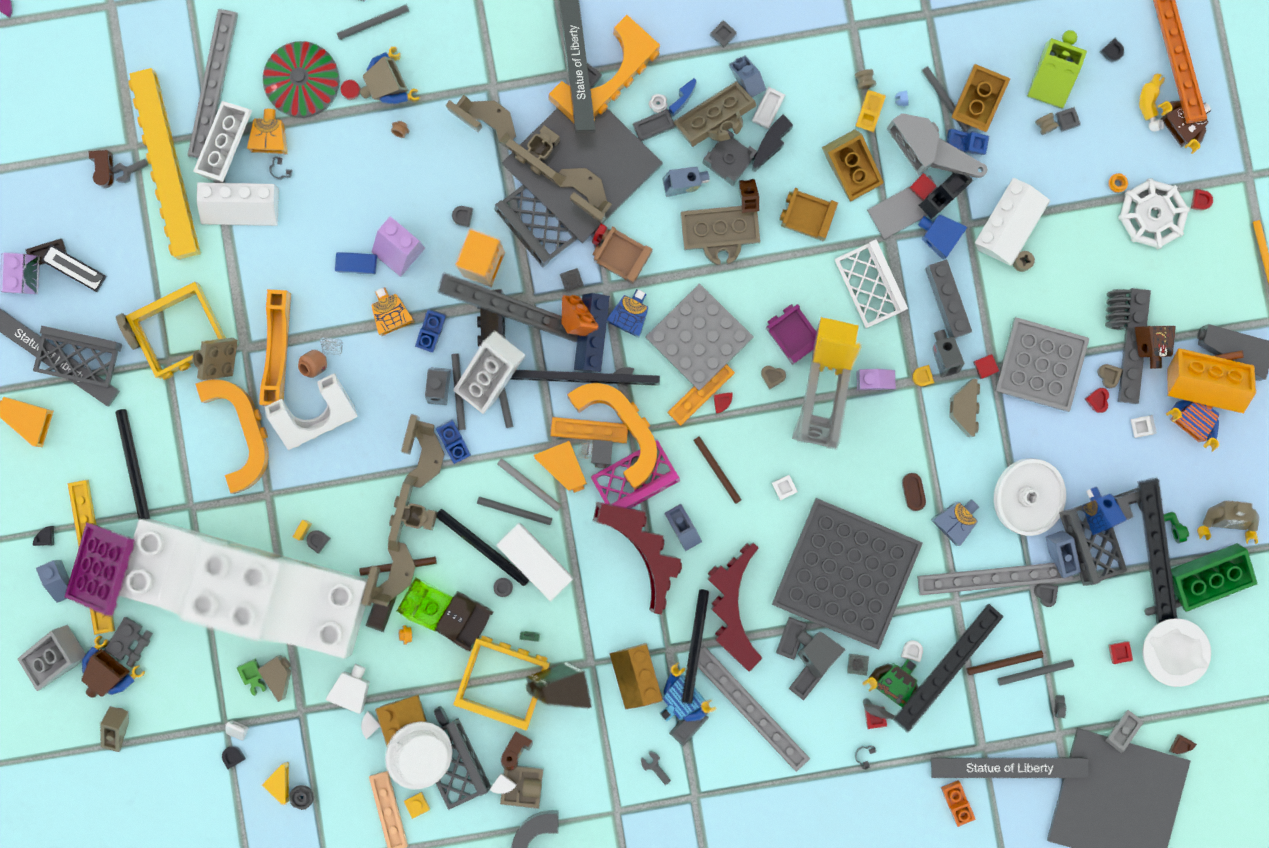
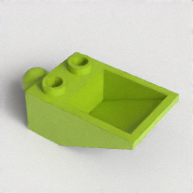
M1065 31L1062 35L1063 42L1052 38L1046 42L1027 97L1061 109L1064 108L1087 53L1084 49L1072 46L1078 38L1075 31Z

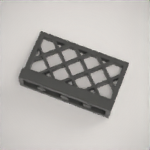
M522 185L504 200L496 203L494 210L543 268L551 259L576 241L577 238L559 220L558 227L547 226L548 217L555 216L552 213H548L547 208L546 213L536 212L535 204L536 202H541L535 196L534 198L523 197V191L526 187ZM512 199L520 200L519 209H511L507 203ZM522 201L533 202V211L521 210ZM521 213L532 215L531 224L521 221ZM534 215L545 216V226L534 224ZM533 228L544 229V237L536 238L533 235ZM546 231H558L557 240L546 239ZM560 231L568 232L572 238L568 241H560ZM545 242L555 243L556 250L549 254L545 249Z
M41 326L40 333L42 335L33 368L34 372L110 388L118 351H121L122 344ZM46 339L53 340L57 347L47 352L45 348ZM71 344L75 352L66 356L62 348ZM90 348L94 356L85 361L80 352ZM59 350L64 359L55 364L50 355ZM105 352L112 353L111 360L104 365L99 356ZM78 354L82 363L73 367L69 359ZM48 358L52 366L46 370L39 369L41 361ZM97 358L101 367L92 372L87 363ZM66 361L71 370L62 374L57 366ZM85 365L90 374L80 378L76 370ZM101 370H104L107 374L105 383L99 382L95 377V374Z
M1083 505L1059 512L1065 532L1074 538L1081 570L1079 575L1083 586L1095 585L1102 580L1127 571L1113 528L1106 530L1105 534H1097L1103 538L1101 545L1098 546L1093 543L1096 535L1091 534L1089 540L1085 538V528L1090 530V527L1087 524L1086 516L1084 521H1081L1077 513L1079 510L1084 512ZM1107 541L1112 544L1111 553L1104 549ZM1091 547L1098 550L1096 558L1091 556ZM1102 553L1109 556L1106 565L1100 562ZM1113 559L1118 562L1120 569L1114 570L1110 567ZM1098 565L1105 568L1100 577H1098L1096 571Z
M459 718L440 727L443 731L448 730L450 742L452 743L453 740L454 743L451 744L452 748L457 749L459 753L457 760L453 758L451 762L456 763L453 773L449 771L445 773L451 776L449 785L443 784L441 780L436 782L448 810L479 795L488 793L491 788ZM458 765L466 768V777L456 774ZM454 777L464 781L461 790L451 787ZM466 783L473 784L477 792L473 794L464 792ZM450 790L460 794L458 801L451 803L448 797Z

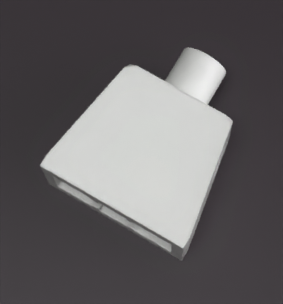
M355 664L352 673L344 671L331 689L326 701L358 714L362 713L370 681L362 678L366 668Z

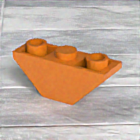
M563 295L562 325L568 334L586 336L598 328V324L581 298L577 295Z

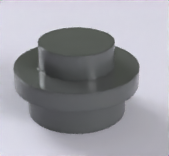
M499 578L494 583V592L500 597H506L511 594L513 584L507 578Z

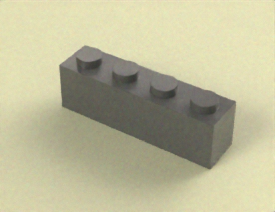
M948 260L929 265L925 270L948 336L958 338L971 333L972 329Z

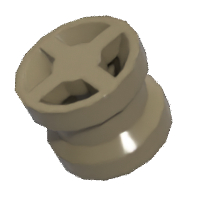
M866 69L855 73V78L858 80V90L876 86V81L873 79V69Z
M1049 113L1035 121L1036 125L1040 126L1042 135L1059 127V124L1053 119V113Z
M1029 251L1020 252L1013 263V267L1019 272L1027 271L1034 265L1035 259L1033 254Z

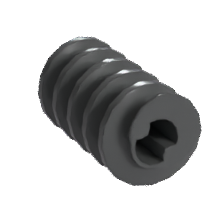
M1114 289L1107 293V297L1111 298L1106 301V304L1110 305L1106 308V311L1111 313L1105 317V319L1109 320V322L1105 323L1107 328L1114 330L1130 329L1125 327L1124 324L1130 323V320L1125 319V317L1130 316L1131 313L1126 312L1125 309L1131 308V305L1126 304V302L1132 298L1127 297L1126 294L1132 293V290Z

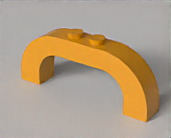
M218 379L196 383L201 402L208 403L217 399H227L236 408L249 448V458L244 467L236 472L225 475L231 494L247 490L255 485L263 476L269 459L266 441L268 435L265 427H262L260 420H262L259 409H256L248 393L236 384Z
M602 383L585 384L567 394L568 399L578 413L597 403L606 404L617 413L638 442L641 451L637 462L625 470L623 475L634 490L644 484L655 468L657 447L653 434L649 430L650 424L645 417L641 418L637 413L639 409L633 401L630 403L616 388Z

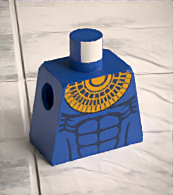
M636 289L632 298L624 295L608 316L607 323L639 338L648 312V306L642 304L647 294Z
M1098 487L1086 491L1091 502L1083 505V510L1092 535L1127 521L1112 494L1101 496Z

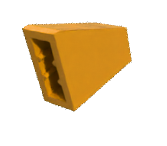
M3 397L0 401V418L32 446L43 447L54 411Z
M570 441L534 455V458L568 491L573 490L576 493L585 489L583 485L587 483Z

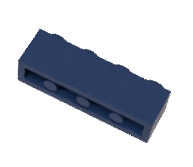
M596 293L582 294V301L597 322L598 328L586 336L578 335L574 370L590 373L601 372L610 296Z

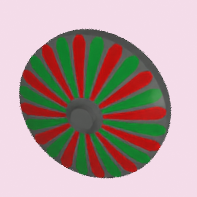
M305 41L285 44L270 56L264 67L263 87L270 102L286 115L298 118L317 115L331 105L338 93L340 76L337 65L331 55L317 44Z

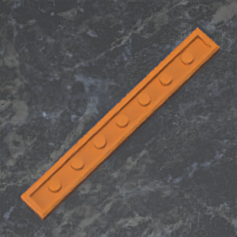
M1153 0L1186 124L1204 121L1207 119L1176 1Z

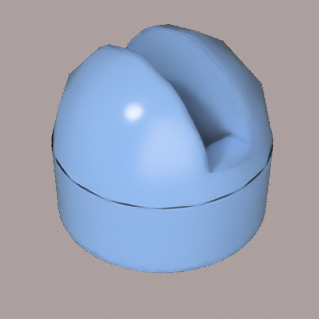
M907 91L898 92L895 99L900 100L895 101V103L899 106H909Z

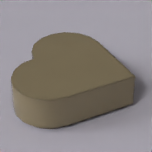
M1105 364L1098 368L1097 373L1102 378L1104 387L1114 388L1118 385L1123 369Z
M765 366L761 371V376L770 390L785 380L786 373L781 368L774 369L772 366Z

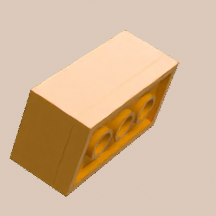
M470 229L456 267L463 277L492 287L505 254L504 248L500 240Z
M1178 348L1167 368L1168 396L1244 414L1256 394L1254 365Z

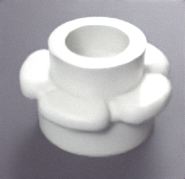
M660 94L653 95L649 101L650 108L656 113L666 110L668 106L666 103L667 98Z

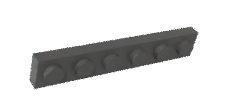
M1131 288L1132 293H1129V297L1132 299L1128 301V305H1131V308L1127 310V312L1131 313L1130 316H1127V320H1130V323L1126 324V327L1130 329L1125 330L1121 366L1123 370L1120 376L1118 402L1139 404L1144 357H1139L1135 327L1147 326L1151 290Z

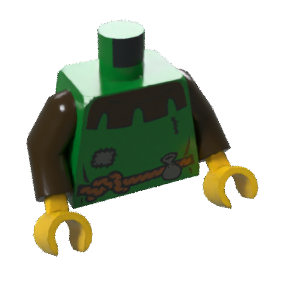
M909 659L906 660L901 668L895 663H887L875 668L869 679L863 681L862 684L864 686L869 683L870 689L868 691L876 688L900 707H903L919 688L918 680L911 676L917 665Z

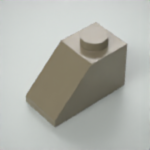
M281 655L257 669L278 702L286 698L291 675L289 668L291 665L287 658Z
M109 707L100 723L102 748L120 752L129 723V711L122 708Z

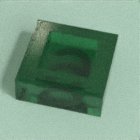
M521 631L519 640L539 642L540 633Z

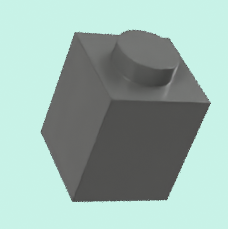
M593 440L591 463H595V467L606 468L607 465H611L613 441Z

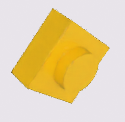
M422 792L404 800V804L412 819L430 810Z

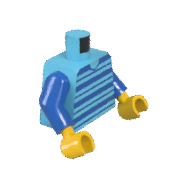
M679 662L671 667V673L663 691L664 697L662 699L668 706L660 714L666 721L670 720L674 715L679 720L687 722L701 720L709 712L715 711L716 707L710 708L709 703L712 700L706 701L695 687L692 703H682L685 675L682 673L686 671V668L684 667L679 670Z

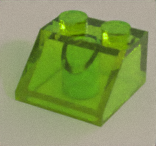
M415 577L396 611L408 620L435 631L434 628L453 597L430 583Z

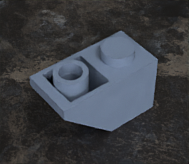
M746 56L739 57L729 64L738 83L751 97L766 90L760 71Z

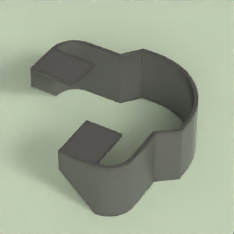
M273 158L272 165H270L269 168L271 174L272 167H274L275 159H278L277 164L282 165V158ZM292 169L286 170V174H289L288 176L282 175L280 178H275L281 180L284 177L290 178L292 176Z
M861 746V747H859V748L856 750V752H855V759H856V761H857V758H856L857 752H858L861 748H863L864 746ZM875 747L869 749L870 754L876 752ZM868 761L863 762L864 770L870 768Z

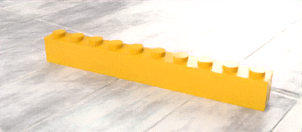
M152 68L129 73L131 79L128 80L131 91H134L135 95L133 104L139 112L137 117L140 128H143L144 132L142 141L147 146V161L152 165L153 169L151 171V178L153 182H156L157 189L155 194L162 206L159 208L162 219H165L166 226H164V231L171 243L168 245L170 254L178 260L200 255L201 252L157 73Z

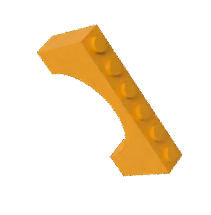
M628 15L614 27L613 35L619 41L623 52V62L620 69L607 83L590 89L594 118L598 113L603 114L608 108L607 104L611 100L615 101L621 95L620 91L624 87L628 88L633 83V77L637 73L639 75L642 74L647 68L646 64L650 60L653 62L660 54V44ZM561 81L549 93V101L574 123L570 86Z

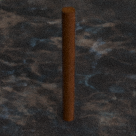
M700 436L693 441L734 503L740 502L742 499Z
M436 556L413 560L416 567L437 564ZM392 563L375 567L381 568L380 573L388 572L391 570ZM371 566L359 568L360 576L369 575Z
M1042 650L969 667L966 670L969 676L1043 658L1044 656Z

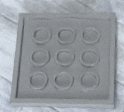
M700 283L646 336V339L699 391L754 338Z
M1015 317L994 391L1070 412L1090 338Z

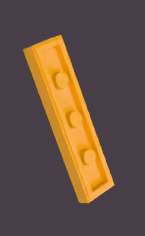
M726 364L700 391L694 386L667 413L681 426L735 372Z
M552 417V437L603 440L627 444L628 428L625 424Z

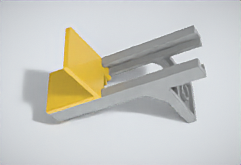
M823 317L820 318L816 331L806 394L792 439L833 449L837 448L840 440L850 373L861 347V344L856 343L859 325ZM825 367H828V370L831 371L834 368L835 375H838L830 419L812 415L819 373L823 372Z

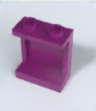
M798 304L796 306L789 305L783 310L784 314L778 318L776 315L767 321L769 325L766 327V330L792 365L813 351L816 330L802 313Z

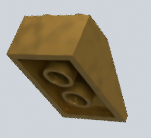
M974 64L951 118L987 132L1011 78Z
M856 129L822 147L832 170L850 201L884 184L863 135Z

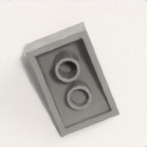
M65 625L50 631L17 659L35 689L39 691L80 664L86 654L69 626Z

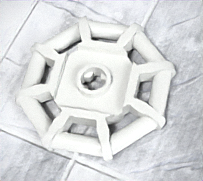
M1149 178L1146 182L1124 193L1125 199L1118 218L1122 221L1133 243L1138 242L1161 249L1165 244L1184 235L1183 230L1190 207H1187L1176 185L1172 186ZM1155 189L1165 191L1167 193L1165 196L1157 195V193H1155ZM1148 190V196L1142 199L1138 196V194ZM1170 197H1173L1174 201L1176 202L1179 208L1175 209L1174 205L1169 199ZM1132 201L1137 203L1134 213H1129ZM1151 209L1159 211L1157 214L1158 218L1151 216ZM1175 214H1180L1176 226L1173 224V217ZM1134 218L1140 229L1137 232L1130 219ZM1167 228L1172 231L1164 237L1161 236V231ZM1144 231L1146 233H1153L1154 239L1142 236Z

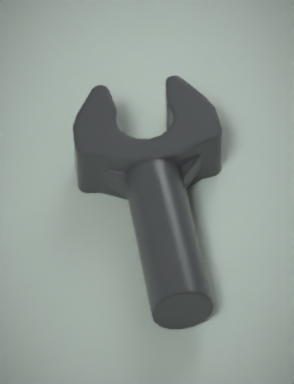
M146 158L128 167L118 163L112 172L116 174L123 171V176L117 178L116 181L127 183L130 182L131 173L149 164Z
M649 751L653 762L647 763L642 757V767L644 770H653L664 785L668 784L671 780L658 765L659 755Z

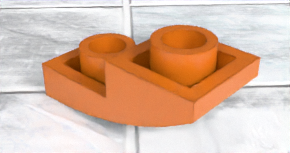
M959 780L941 787L957 827L976 820Z

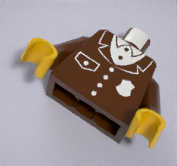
M1165 101L1158 105V108L1163 109L1161 114L1163 117L1160 119L1163 120L1181 147L1184 145L1185 148L1190 147L1192 149L1191 154L1195 153L1200 148V144L1207 131L1205 126L1209 123L1208 120L1186 124L1181 101ZM1204 102L1203 104L1207 115L1211 112V108L1207 103Z

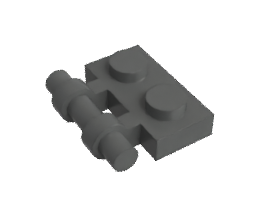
M124 617L104 651L119 660H123L125 655H127L129 659L126 664L133 667L135 662L140 660V654L145 646L149 645V639L153 633L146 630L143 635L139 634L143 626L128 617ZM137 640L139 643L134 650L130 649L133 642Z

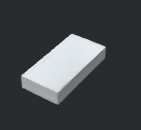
M768 87L751 122L769 130L785 94Z

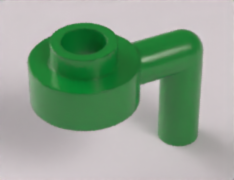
M1175 512L1165 513L1164 520L1165 522L1170 520L1175 541L1178 544L1186 542L1187 537H1189L1187 527L1179 523Z

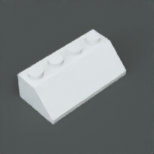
M224 101L221 102L193 172L209 180L223 183L252 110Z
M1013 178L975 241L978 251L1012 266L1050 200L1031 185Z
M197 182V206L201 224L278 226L279 188L275 184Z

